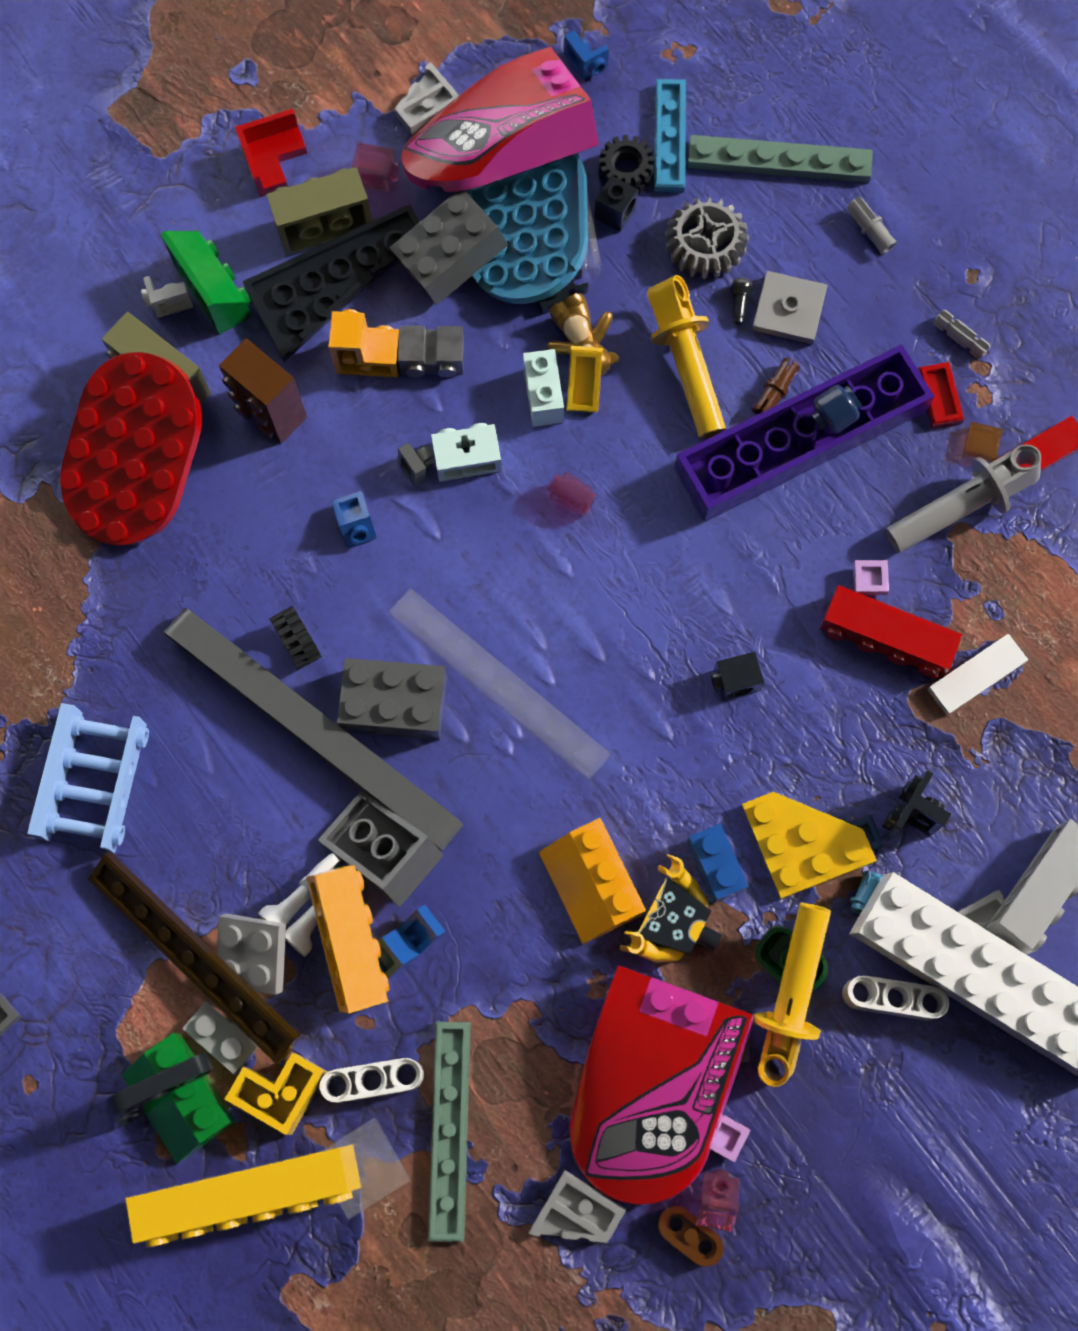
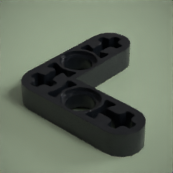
M206 1053L191 1057L109 1097L107 1100V1114L113 1128L123 1127L144 1115L146 1104L212 1072L213 1068Z

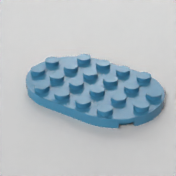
M578 153L477 188L465 190L498 226L508 246L472 275L487 294L507 303L528 304L544 300L556 294L575 277L584 262L588 248L587 179L585 168Z

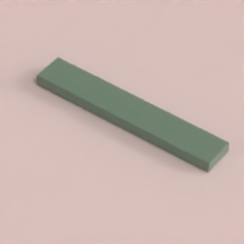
M436 1022L428 1241L464 1242L470 1022Z

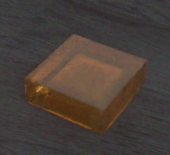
M971 422L963 454L976 458L981 457L984 460L993 462L997 458L1003 429Z

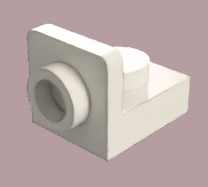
M150 276L143 277L146 289L141 290L147 308L153 307L158 318L193 308L191 297L184 282L178 284L170 283L156 290Z

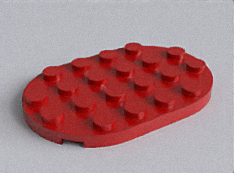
M130 352L109 359L92 374L86 383L79 401L61 466V494L65 507L75 524L93 539L106 544H139L151 536L159 534L174 517L182 498L201 433L202 411L200 400L196 398L189 382L191 380L187 374L175 363L164 357L144 352Z

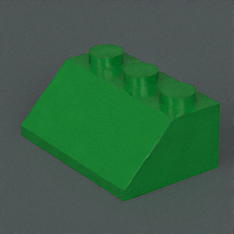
M164 231L160 234L174 267L219 335L252 317L248 308V304L252 302L242 286L239 288L235 286L233 280L236 278L227 263L221 265L217 259L220 254L211 239L205 241L199 231Z
M172 1033L144 1052L122 1074V1077L130 1087L194 1057L195 1054L182 1034ZM208 1075L146 1104L144 1110L176 1164L188 1158L237 1123Z

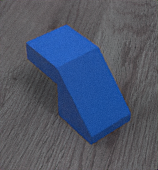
M426 905L416 909L399 928L383 936L378 941L381 950V957L378 958L380 970L386 974L388 980L428 950L446 932Z

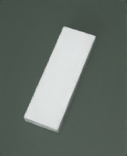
M1007 634L931 685L927 690L948 716L1025 664L1028 658L1011 636Z

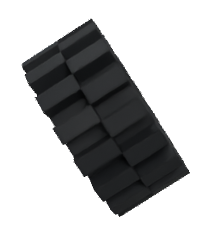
M623 135V141H619L618 136L613 138L612 144L609 141L605 144V149L601 150L599 158L600 180L603 179V186H605L611 175L638 189L639 193L644 191V186H649L653 176L654 156H652L653 151L651 147L647 148L646 141L643 140L639 144V137L633 136L631 141L628 140V135ZM621 159H630L637 163L638 168L634 172L624 173L615 168V163Z
M293 606L269 618L299 670L322 657Z

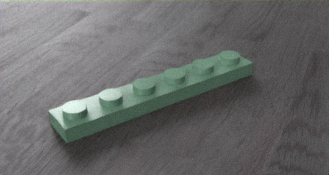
M691 135L688 168L869 183L872 172L873 150Z

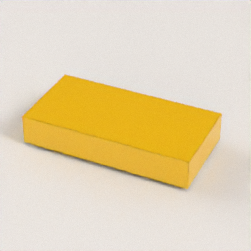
M571 346L567 410L598 412L603 348Z

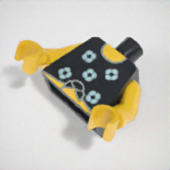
M667 854L666 856L672 862L670 869L668 870L659 865L658 871L671 877V879L666 877L639 931L624 932L625 935L631 937V945H620L621 951L636 953L654 963L678 961L683 956L688 957L695 944L714 953L722 937V934L705 926L711 910L707 908L708 899L699 884L684 869L681 859Z

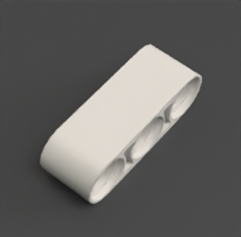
M858 976L849 980L842 990L845 1003L850 1008L919 1020H933L944 1016L949 1008L947 994L935 986L871 976ZM856 983L864 985L868 990V998L865 1002L858 1001L853 995V987ZM890 989H896L902 995L903 1002L899 1008L893 1007L888 1001L887 995ZM926 994L932 995L937 1001V1009L934 1013L926 1011L923 1007L922 1001Z
M410 1058L335 1069L327 1072L322 1077L320 1091L326 1100L338 1103L408 1092L417 1089L422 1084L424 1071L417 1061ZM407 1064L413 1065L417 1072L415 1081L409 1085L402 1084L398 1078L400 1068ZM376 1070L381 1075V1084L376 1090L369 1091L364 1086V1077L369 1071ZM341 1076L346 1081V1090L341 1096L335 1097L330 1093L329 1083L334 1077Z

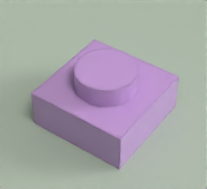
M855 560L853 563L854 591L863 595H887L889 593L888 560Z
M722 1115L711 1150L735 1162L750 1129Z

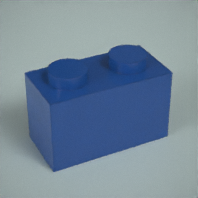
M721 823L689 836L686 844L713 905L745 892L749 886Z

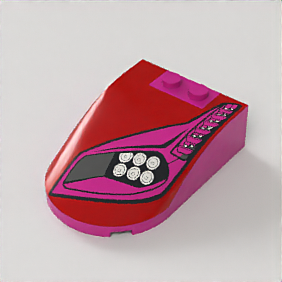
M551 46L521 56L499 66L478 80L445 106L409 139L401 155L405 175L411 183L425 190H428L430 186H439L443 188V192L464 191L598 146L599 142L592 102Z
M618 965L587 1054L570 1119V1142L574 1157L585 1177L598 1190L622 1202L654 1204L672 1198L694 1182L709 1156L754 1024L753 1014Z

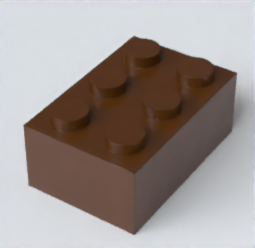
M247 338L219 364L224 377L222 382L229 389L227 394L235 403L233 408L245 420L249 417L257 423V429L266 438L271 439L274 437L282 444L307 418L294 377Z

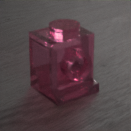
M716 1169L711 1173L704 1172L699 1189L696 1225L732 1232L739 1209L740 1179L731 1177V1174L723 1169ZM708 1209L726 1212V1214L709 1211Z

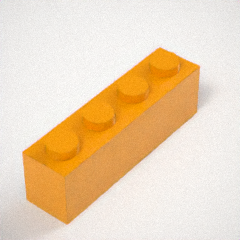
M350 865L306 876L339 1012L349 1014L388 1002L386 992H389V982L386 974L380 970L378 958L381 957V950L376 938H372L369 926L373 921L369 906L367 904L364 905L361 893L364 890V882L361 873L356 871L355 865Z

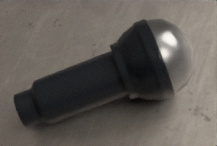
M745 277L735 279L731 285V291L735 298L733 318L736 325L743 324L746 316L747 298L753 288L751 281Z

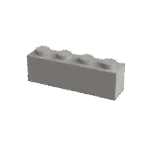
M1069 819L1054 828L985 928L1023 953L1031 950L1035 952L1043 945L1047 938L1044 932L1048 926L1054 925L1062 917L1065 911L1062 908L1063 904L1067 899L1073 898L1078 893L1077 823Z

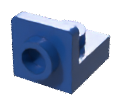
M575 30L565 35L564 55L582 80L592 75H599L608 66L609 49L606 45L592 52L589 43L585 39L582 40Z
M362 491L331 501L347 548L377 538Z

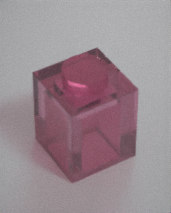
M358 142L351 168L357 167L363 187L390 192L392 181H397L400 163L395 160L394 149Z

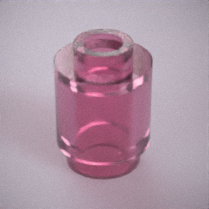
M565 472L562 476L556 474L547 489L551 492L550 500L574 515L579 513L585 516L597 498V494L592 492V487L568 472Z

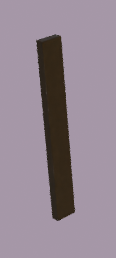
M112 852L105 853L88 880L276 1065L283 1062L301 1035Z

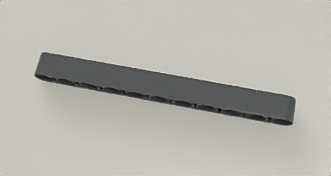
M184 608L163 632L183 651L361 790L427 835L440 851L447 847L464 825L451 812L187 608Z

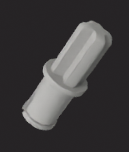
M857 197L849 203L847 210L862 228V235H867L881 255L886 254L895 247L898 242L881 223L883 219L881 216L877 217L862 197Z

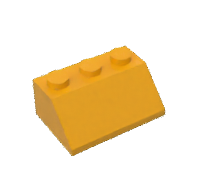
M601 818L567 833L539 852L583 945L644 916L646 909Z

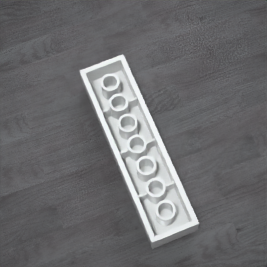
M894 872L884 874L849 934L930 985L942 989L954 1000L1078 1076V987Z

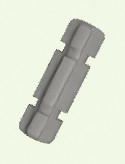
M942 310L936 316L933 322L934 325L941 331H944V329L948 331L946 335L964 349H971L969 353L977 359H981L988 352L990 343L982 337L978 339L976 337L977 333L959 319L953 320L954 316L947 310Z

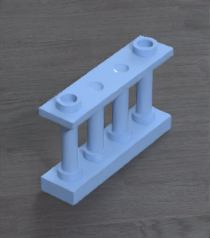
M61 703L27 834L44 841H50L52 833L54 834L56 831L102 839L100 847L107 852L115 853L117 845L120 846L124 839L125 826L122 823L140 750L148 742L149 729L146 728L147 724L137 716L132 717L130 728L84 720L83 713L76 706ZM84 733L126 741L122 760L76 752L74 746L77 736ZM74 765L118 773L114 793L68 785L66 781L68 769ZM65 798L110 806L106 826L61 818L57 813L60 800L63 801Z

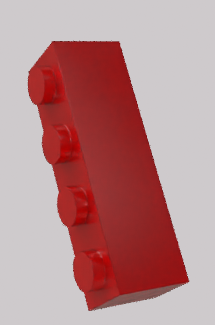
M840 585L837 586L819 628L826 631V635L834 640L844 641L846 639L856 643L857 648L864 652L875 653L876 651L888 656L887 659L890 662L901 666L911 665L918 668L922 675L930 678H943L950 670L963 636L961 633Z

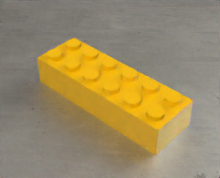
M348 1145L126 1198L132 1241L133 1243L145 1241L146 1248L179 1239V1232H181L182 1239L214 1231L213 1224H216L217 1231L248 1223L247 1216L251 1215L253 1222H258L283 1215L282 1208L288 1207V1213L292 1214L317 1207V1200L323 1199L324 1206L353 1198L352 1191L361 1188L354 1147L353 1145Z

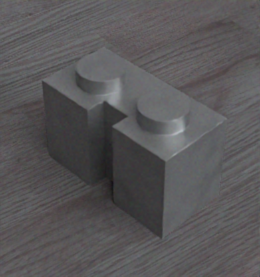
M399 326L398 362L401 374H406L410 377H422L424 374L453 377L456 374H463V326H437V329H425V326Z

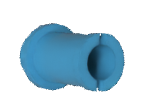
M870 871L863 872L856 896L850 899L852 904L851 910L858 915L861 914L882 878L881 875L872 872L871 876Z

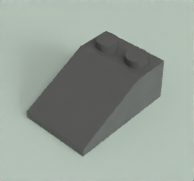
M363 790L358 793L318 839L331 853L336 854L347 866L355 865L356 871L361 873L362 878L399 908L444 856L427 835Z

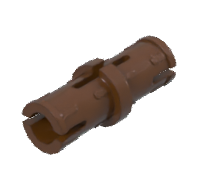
M783 358L773 377L767 379L764 384L765 390L752 408V412L755 415L776 406L780 399H785L788 394V386L801 369L796 361L793 360L789 366L788 364L791 359Z

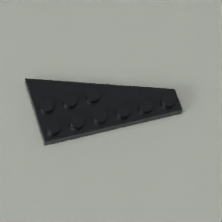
M410 204L242 281L283 362L287 361L332 319V311L340 312L397 260L390 247L420 222Z

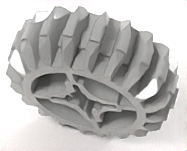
M710 196L704 203H701L698 197H696L693 206L685 201L682 205V210L676 209L674 211L673 218L668 220L667 231L665 232L666 251L671 253L672 263L680 262V272L689 268L691 278L696 272L702 273L703 280L707 278L708 273H712L717 279L720 275V270L728 275L732 266L737 267L740 264L741 257L746 253V245L749 240V236L746 233L748 227L747 223L742 222L741 212L733 214V204L725 208L722 198L716 204L712 203ZM697 223L696 228L689 230L687 234H683L688 227ZM731 241L727 248L716 253V249L724 246V242Z

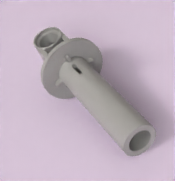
M1021 445L990 464L983 458L977 457L972 461L973 479L885 528V533L891 545L900 554L988 503H991L1000 513L1009 511V497L1035 484L1039 480L1041 475L1040 451L1032 445ZM1022 464H1030V465H1032V466L1027 467V468L1020 467V465H1022Z

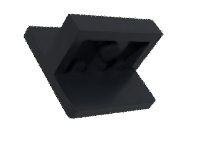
M927 769L920 777L915 774L911 781L906 783L898 797L903 801L902 804L898 803L895 809L889 812L882 824V827L887 829L882 836L883 839L889 841L901 831L905 822L929 837L945 826L951 816V813L944 810L945 805L933 797L927 796L924 798L921 796L934 774Z

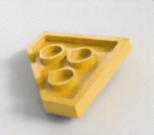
M776 792L768 793L742 804L780 899L797 894L877 861L864 830Z

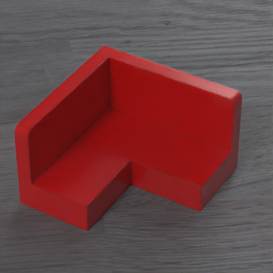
M288 109L236 126L238 139L259 197L266 196V194L274 192L280 187H288L280 162L307 154L306 145L298 127L294 109Z

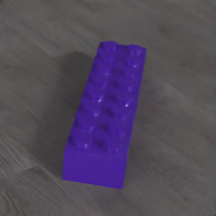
M900 344L678 453L674 469L704 522L927 412L935 396L903 345ZM834 385H840L843 388L848 386L862 405L859 409V419L838 434L831 433L827 428L821 431L811 417L816 412L813 407L814 399Z

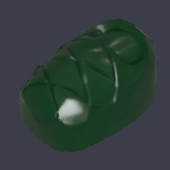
M774 925L759 940L755 949V955L763 968L781 983L793 931L781 925ZM822 953L812 990L817 989L824 982L828 974V963Z

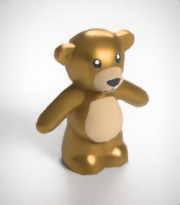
M583 294L569 296L549 309V314L553 321L563 331L569 342L550 341L546 345L547 350L555 349L556 354L570 356L571 346L603 348L601 376L609 370L611 365L619 361L616 353L608 352L600 345L612 323L613 315L611 312H604L597 325L593 328L589 307Z

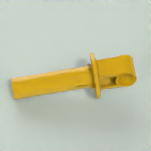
M674 275L649 288L647 291L648 300L653 308L659 327L650 338L654 345H670L699 439H706L726 430L696 336L709 326V321L705 316H695L686 283L679 275Z
M808 903L799 904L774 1012H758L754 1016L756 1024L768 1029L758 1066L759 1076L768 1086L779 1087L785 1084L794 1073L802 1039L815 1040L820 1037V1030L805 1022L831 914V911L824 907ZM775 1059L782 1062L785 1067V1074H774L770 1070L769 1061Z

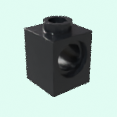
M611 175L595 199V218L621 232L636 210L638 189Z
M755 652L717 661L714 672L710 674L714 691H720L722 700L761 691L765 683Z

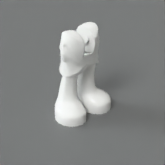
M331 853L320 861L307 876L336 869L342 860L336 854ZM306 876L299 881L300 886L288 898L278 905L265 906L259 911L258 915L263 920L286 923L287 926L295 913L311 898ZM313 905L295 923L288 927L285 934V940L303 957L312 949L310 935L317 925Z

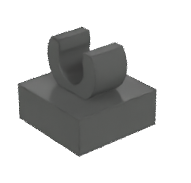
M407 443L398 448V463L413 486L416 487L425 482L426 469L434 464L432 458L435 455L428 445L415 452L410 443Z

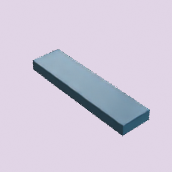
M656 79L654 192L684 193L686 80Z

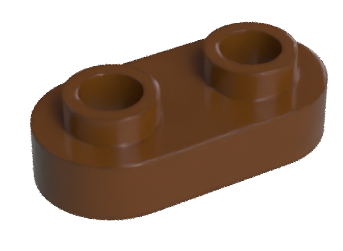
M669 1206L661 1212L658 1218V1229L664 1239L700 1266L709 1267L720 1261L724 1252V1245L721 1237L714 1230L681 1206ZM673 1217H679L682 1221V1227L678 1231H672L669 1227V1221ZM702 1240H708L711 1244V1249L706 1254H702L698 1250V1244Z

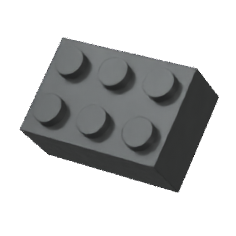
M464 190L452 194L393 244L390 249L401 265L432 301L438 305L508 246L498 226Z
M345 658L337 719L338 726L350 733L440 740L447 680L445 666Z

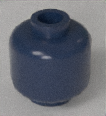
M834 385L814 399L813 407L816 412L811 417L821 431L827 428L831 433L838 434L859 419V409L862 405L848 386L843 388L840 385Z

